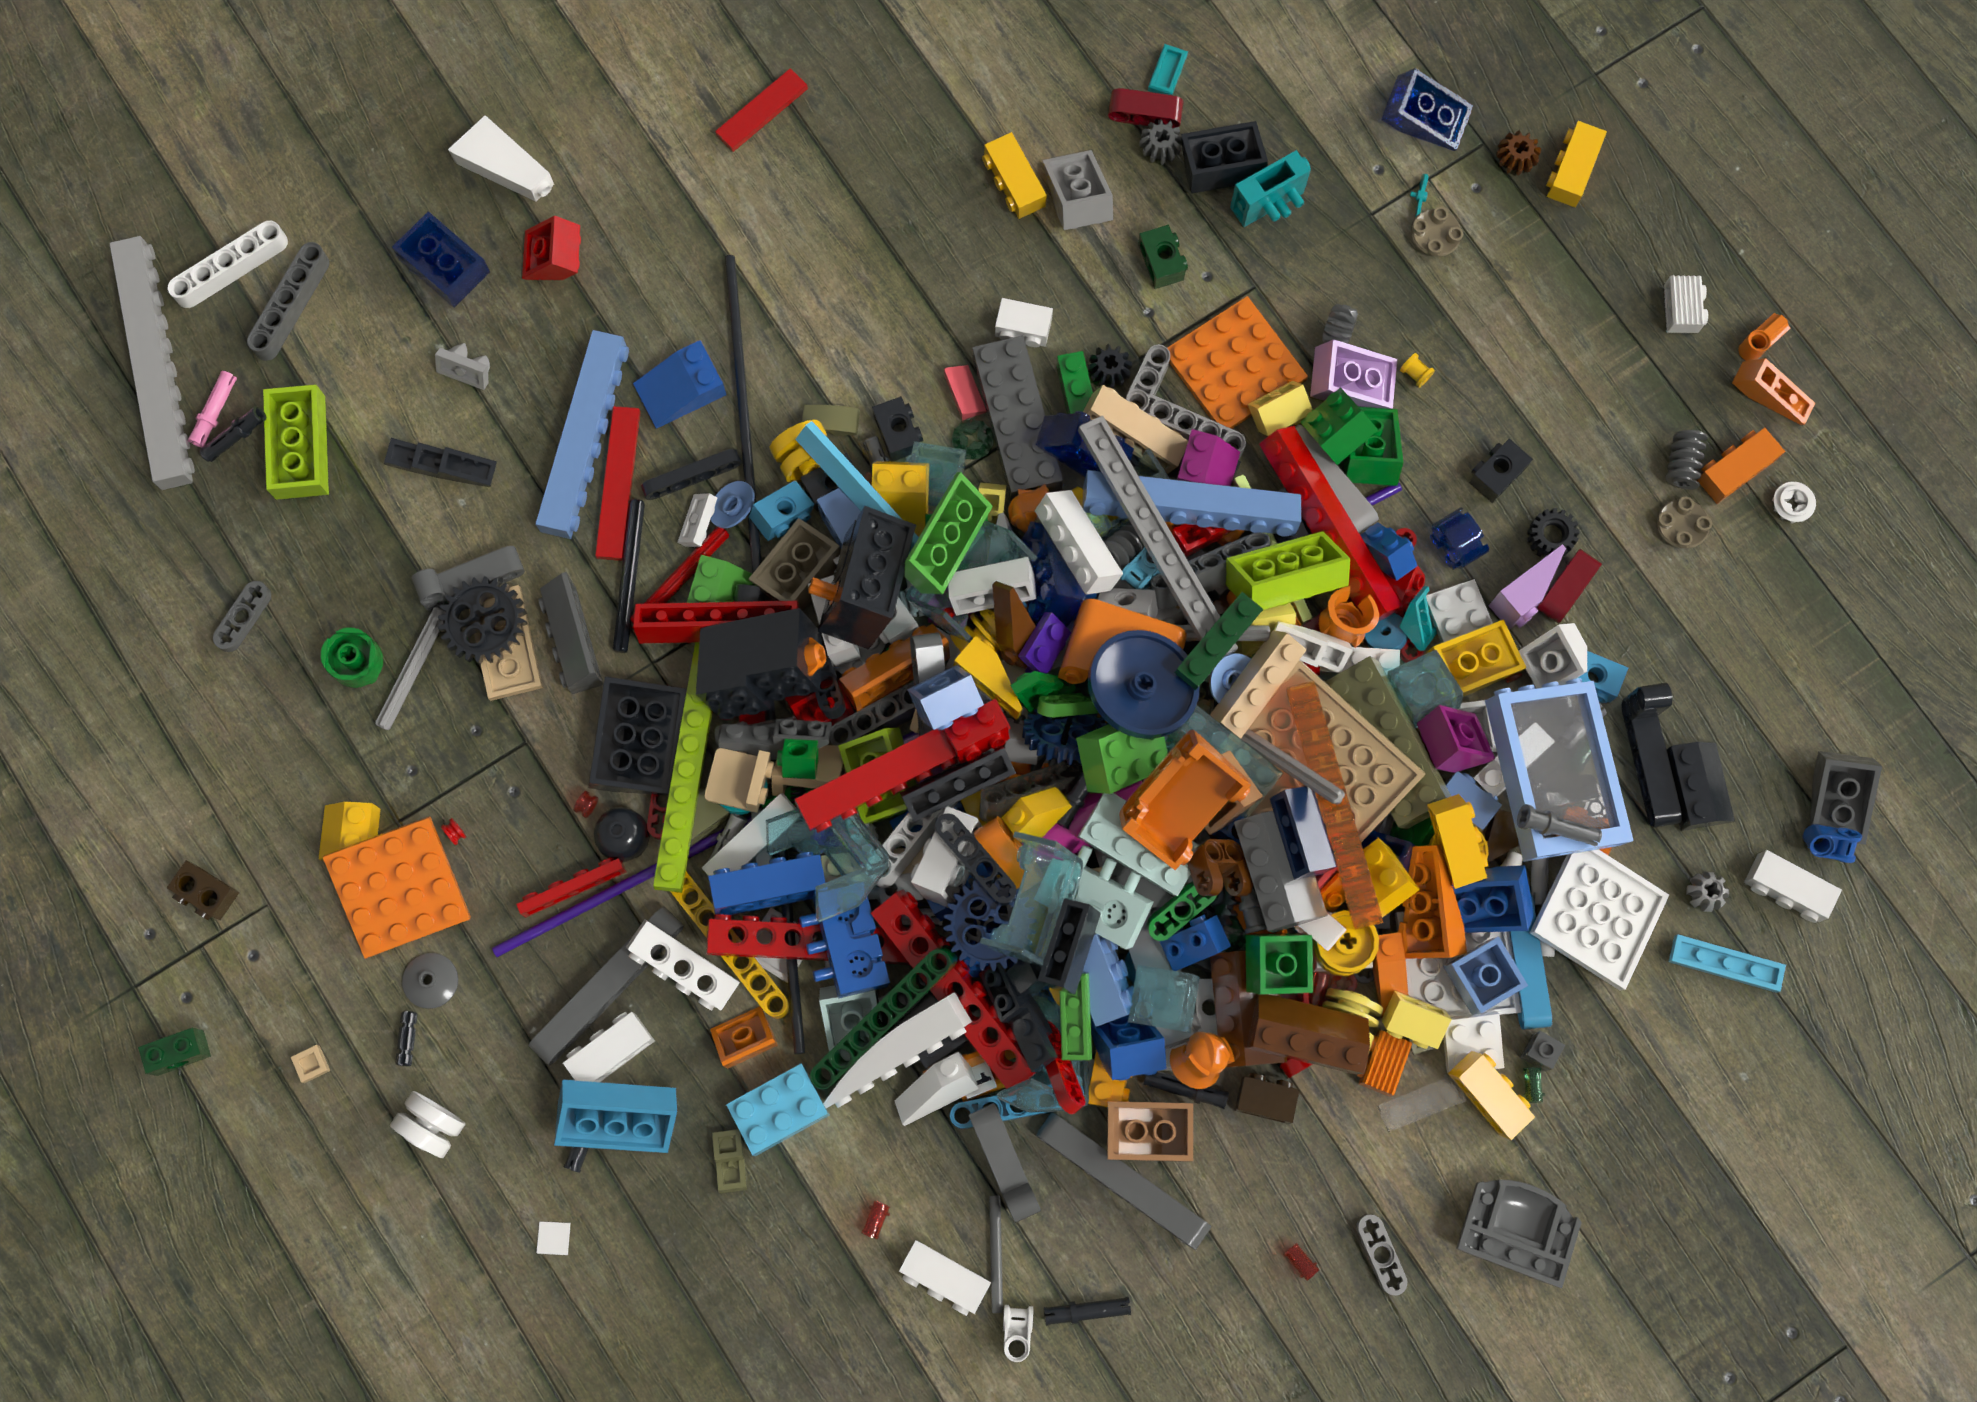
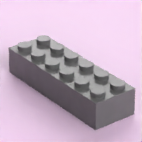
M1023 335L972 347V359L1010 501L1019 495L1018 489L1036 490L1043 484H1046L1049 492L1061 491L1063 479Z

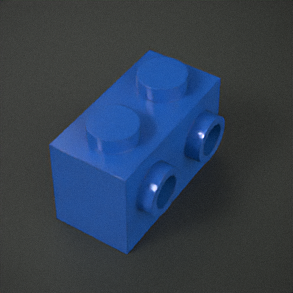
M1377 522L1360 534L1381 571L1396 581L1418 566L1412 552L1414 547L1410 540L1406 537H1400L1392 528H1386Z
M1205 915L1199 916L1189 921L1190 927L1186 929L1182 927L1169 939L1159 941L1173 972L1220 953L1231 946L1217 915L1206 919Z

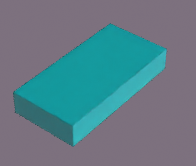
M1164 44L1148 86L1149 92L1173 95L1188 56V51Z

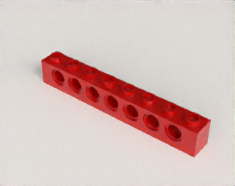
M902 889L894 893L871 912V915L914 968L934 949L942 945L951 947L952 945L949 941H946L945 937H940L934 929L935 924L927 914L923 915L919 910L915 897L910 892H905ZM902 915H906L910 918V928H907L902 924ZM920 937L927 940L929 944L928 950H924L919 946ZM938 953L936 958L947 965L946 957ZM957 959L954 968L930 991L940 1001L955 992L953 989L954 982L962 985L963 995L956 992L955 994L972 1021L964 1027L967 1031L964 1035L1009 1093H1011L1036 1072H1031L1008 1023H1001L992 1002L986 996L987 991L979 981L975 982L969 974L970 969L963 960ZM918 973L919 977L927 985V977L923 973ZM971 1004L980 1008V1017H976L971 1013ZM988 1027H993L997 1030L998 1039H992L989 1036ZM1005 1050H1011L1015 1053L1016 1062H1011L1006 1058Z
M716 914L714 919L708 920L706 955L828 961L826 951L809 955L806 949V944L813 943L812 937L814 933H821L819 924L802 928L799 919L798 923H787V918L771 917L770 922H761L757 916H742L741 921L731 920V915ZM876 927L871 935L877 934L881 939L883 954L881 960L885 961V964L910 965L882 927ZM733 928L740 929L743 933V940L740 943L731 942L728 938L729 930ZM759 930H767L771 934L769 944H761L757 941L756 934ZM793 931L799 936L797 945L790 946L785 942L784 936L786 932ZM923 937L919 938V946L924 950H928L929 944L927 940Z

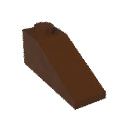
M995 581L992 584L996 642L1002 651L1001 657L1011 666L1016 665L1026 669L1028 666L1018 656L1036 626L1014 587Z

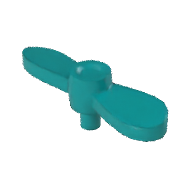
M1422 174L1419 190L1417 192L1411 191L1410 196L1415 197L1417 201L1415 218L1421 212L1422 202H1426L1428 192H1425L1428 182V174Z

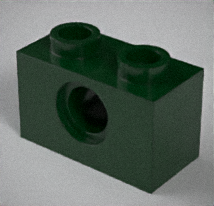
M1169 224L1140 233L1138 246L1154 289L1184 281L1185 272L1188 270L1187 260L1184 255H1180L1178 236L1176 232L1172 233ZM1165 253L1169 255L1170 258L1162 259L1158 255Z
M193 1027L138 1047L145 1074L159 1076L211 1057L204 1030Z

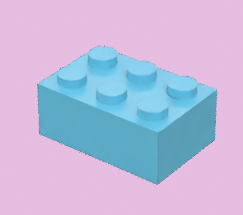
M802 1063L726 1104L753 1156L761 1154L830 1116Z

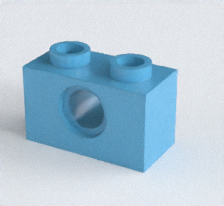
M795 480L753 504L749 518L767 541L776 536L777 538L783 537L798 518L807 522L811 518L810 514L814 503ZM779 511H784L787 513V515L782 514Z
M1587 651V672L1578 678H1581L1582 682L1591 681L1588 677V672L1596 674L1598 683L1594 682L1598 701L1601 703H1611L1618 697L1628 667Z

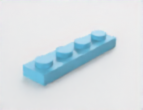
M1678 934L1674 936L1669 962L1776 993L1781 992L1786 967L1785 964Z

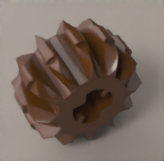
M1520 129L1516 131L1515 135L1509 132L1498 144L1496 158L1501 159L1499 167L1507 166V174L1515 170L1517 176L1522 171L1530 172L1532 167L1537 165L1539 161L1538 156L1541 153V148L1537 147L1538 139L1531 140L1530 132L1523 136Z

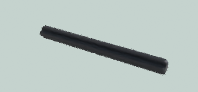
M632 499L629 505L613 640V650L617 653H627L629 646L630 618L633 612L645 508L644 501L639 499Z

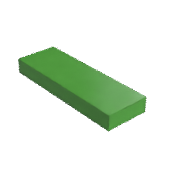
M1082 973L1075 995L1059 991L1062 1060L1092 1059L1089 973Z

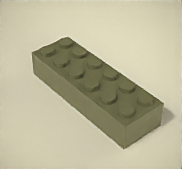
M1369 656L1325 681V683L1426 773L1390 811L1398 827L1409 829L1430 817L1427 804L1451 797V794L1438 770L1435 768L1428 751L1379 660Z

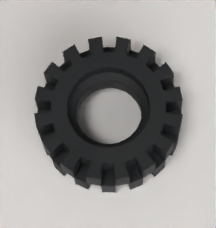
M1552 508L1551 511L1546 509L1539 513L1527 531V534L1530 535L1527 540L1528 543L1532 542L1530 547L1532 551L1537 549L1538 556L1544 554L1546 557L1563 544L1566 550L1562 557L1567 555L1578 542L1579 538L1577 536L1580 534V529H1576L1578 526L1577 521H1571L1574 516L1570 514L1567 517L1565 510L1562 509L1560 512H1557V508ZM1549 525L1557 526L1563 533L1562 540L1558 543L1549 542L1544 536V528Z

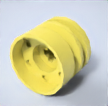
M1334 988L1327 990L1326 997L1333 1002L1325 1001L1322 1007L1369 1018V1027H1378L1379 1021L1372 1016H1382L1384 1009L1379 1004L1353 991H1343ZM1369 1032L1371 1048L1374 1036Z

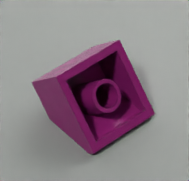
M1192 429L1177 480L1231 486L1240 451L1216 435Z
M1438 705L1417 723L1421 739L1426 744L1436 769L1455 773L1491 762L1495 759L1475 713Z

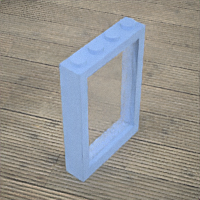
M1578 678L1566 681V685L1550 682L1543 684L1542 688L1535 689L1534 685H1527L1518 688V691L1511 692L1510 688L1495 691V696L1485 700L1523 862L1616 847L1633 841L1594 681L1582 682V679ZM1529 804L1539 811H1552L1561 819L1601 829L1600 843L1597 842V846H1592L1551 833L1545 836L1540 834L1538 830L1531 828L1521 829L1517 825L1519 810L1523 805Z

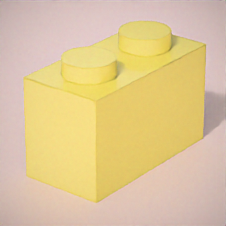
M1291 381L1248 404L1258 432L1266 436L1271 435L1277 429L1300 424L1307 414L1313 410L1304 386L1295 381Z
M1394 991L1381 1021L1387 1030L1386 1032L1395 1038L1402 1039L1404 1036L1412 1039V1042L1419 1047L1427 1049L1430 1046L1438 1049L1452 1019L1447 1011Z

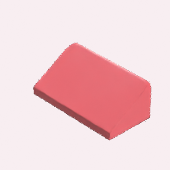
M969 366L945 368L944 376L962 421L986 413L987 410Z

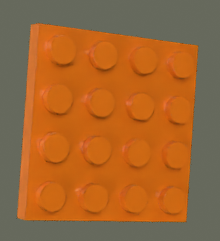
M1248 296L1167 347L1170 351L1169 364L1210 419L1231 429L1252 416L1248 407L1249 403L1291 381L1302 384L1308 378L1306 372Z
M430 816L323 856L364 959L470 920L471 918Z

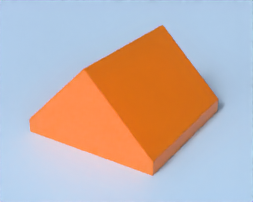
M761 1006L710 1029L721 1063L727 1069L778 1046Z

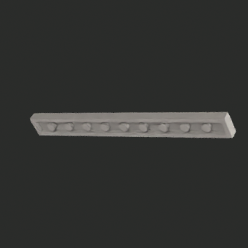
M1102 415L1079 426L1078 432L1197 638L1201 641L1218 621L1220 615L1104 416ZM1236 643L1233 645V647L1228 651L1226 655L1231 654L1238 649Z

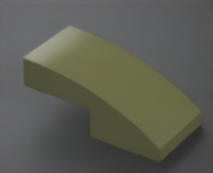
M804 405L802 422L818 420L825 431L830 432L833 436L857 435L860 410L858 408L836 405Z
M739 1129L712 1133L719 1193L748 1190L742 1135Z

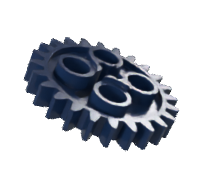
M1034 709L1033 714H1028L1027 719H1024L1022 738H1024V744L1029 745L1030 751L1037 750V756L1045 754L1046 760L1057 758V763L1067 760L1069 765L1072 764L1073 760H1076L1079 764H1082L1076 738L1109 723H1105L1103 717L1097 718L1098 713L1047 717L1039 714L1037 709ZM1072 723L1069 729L1066 745H1063V742L1065 741L1068 724Z
M996 878L994 884L998 888L997 896L999 898L1001 896L1010 897L1008 894L1010 888L1008 886L1006 888L1000 887L997 882L998 878ZM975 880L973 881L974 889L971 891L966 886H963L965 893L963 897L956 893L954 894L955 899L958 901L957 905L950 903L947 905L953 910V914L944 915V918L951 921L950 925L944 926V930L952 931V935L947 937L946 941L956 942L951 951L961 950L962 953L959 960L962 961L968 956L970 958V967L976 961L980 962V969L982 971L986 963H990L993 971H995L996 963L998 962L1004 968H1007L1006 960L1009 958L1014 963H1017L1015 954L1017 952L1022 955L1026 954L1022 948L1023 944L1032 945V942L1026 938L1027 934H1036L1035 930L1029 928V924L1036 922V919L1028 918L1027 915L1034 908L1024 907L1029 898L1023 897L1019 899L1017 896L1021 889L1017 888L1015 899L1009 904L1014 908V917L1011 920L1004 921L998 915L1001 905L993 902ZM980 899L986 903L987 909L983 915L976 916L971 913L970 905L974 900ZM989 916H993L994 922L1013 925L1015 930L1009 931L992 928L991 932H986L985 926L966 923L965 918L987 921ZM970 928H977L982 934L981 940L976 944H970L965 939V933ZM998 933H1005L1009 936V945L1004 949L996 948L993 944L994 936Z

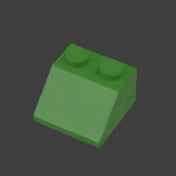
M701 555L687 603L733 602L736 584L753 586V583L749 580L752 573L727 561Z

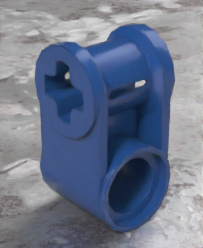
M1813 824L1805 829L1803 840L1814 856L1853 863L1856 859L1854 855L1857 843L1862 840V834L1848 828ZM1824 838L1822 842L1814 844L1817 839Z

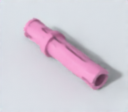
M226 371L220 372L204 409L196 417L197 422L188 438V442L202 448L205 446L212 428H216L218 424L216 420L237 380L231 373Z

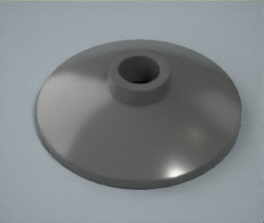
M436 953L420 955L412 960L405 969L402 979L404 993L418 1007L425 1009L438 1008L446 1004L457 990L458 973L456 967L443 955ZM431 975L432 982L425 985L424 977Z

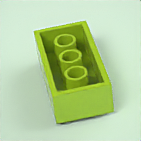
M317 385L263 389L264 412L267 417L264 421L266 490L276 500L329 495L325 395Z
M1322 531L1226 558V586L1236 597L1243 592L1265 610L1348 586L1350 558Z

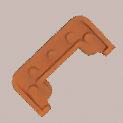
M1086 599L1081 603L1074 621L1072 633L1070 634L1057 678L1066 680L1071 684L1084 682L1088 677L1091 661L1100 647L1107 640L1122 632L1132 630L1151 631L1167 637L1182 649L1185 646L1187 633L1177 625L1097 599Z
M1192 729L1180 739L1125 802L1119 813L1122 830L1172 869L1176 870L1180 865L1187 864L1192 858V841L1228 800L1233 803L1237 800L1241 802L1250 792V780Z

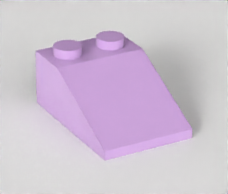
M1337 340L1315 347L1310 397L1325 401L1330 394L1341 387L1357 406L1393 409L1397 359Z
M1563 544L1501 590L1490 603L1489 607L1500 620L1504 619L1508 630L1515 625L1521 628L1538 612L1536 607L1543 600L1566 550Z

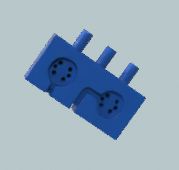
M864 881L815 891L812 898L816 913L799 918L802 928L820 925L823 940L806 944V949L809 955L826 951L830 967L813 971L815 982L833 978L838 999L888 987L890 981L885 961L881 960L883 954L877 934L871 935L876 927L871 915Z

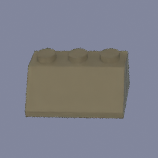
M798 518L751 575L749 580L755 586L760 587V591L771 601H798V606L803 611L812 600L811 593H808V584L811 583L813 577L821 580L833 575L837 567L833 559L840 555L841 548L837 543Z

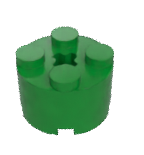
M342 628L324 642L321 649V662L326 671L340 684L358 688L373 684L377 680L383 667V653L379 645L362 630Z

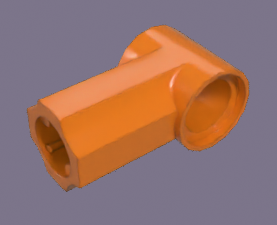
M1772 314L1740 344V356L1746 361L1759 359L1790 330L1788 320L1783 315Z

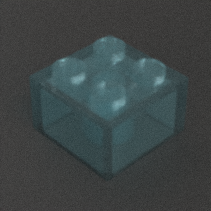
M914 441L910 462L929 463L928 505L937 507L956 473L961 472L964 475L967 461L966 450Z
M1437 650L1389 670L1387 673L1390 683L1415 728L1418 727L1417 723L1438 705L1455 709L1461 708L1464 692Z
M1138 965L1128 1022L1191 1033L1200 977L1189 973Z

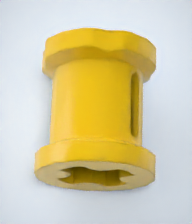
M1414 353L1402 365L1400 371L1402 373L1406 372L1417 382L1416 386L1420 388L1430 379L1435 370L1433 368L1429 369L1418 359L1419 355Z

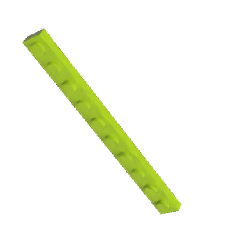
M695 642L653 884L654 890L681 893L683 891L712 717V710L696 695L700 642Z

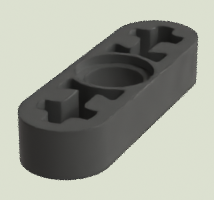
M252 581L245 586L213 634V642L219 649L224 652H233L241 645L271 599V591L265 584L260 581ZM253 591H260L263 594L262 597H254L252 595ZM247 601L255 606L254 610L246 605L245 602ZM241 610H247L249 612L248 620L244 623H237L235 619L236 614ZM230 624H233L236 628L240 629L239 632H237L235 629H232L230 627ZM230 635L232 641L224 643L222 637Z

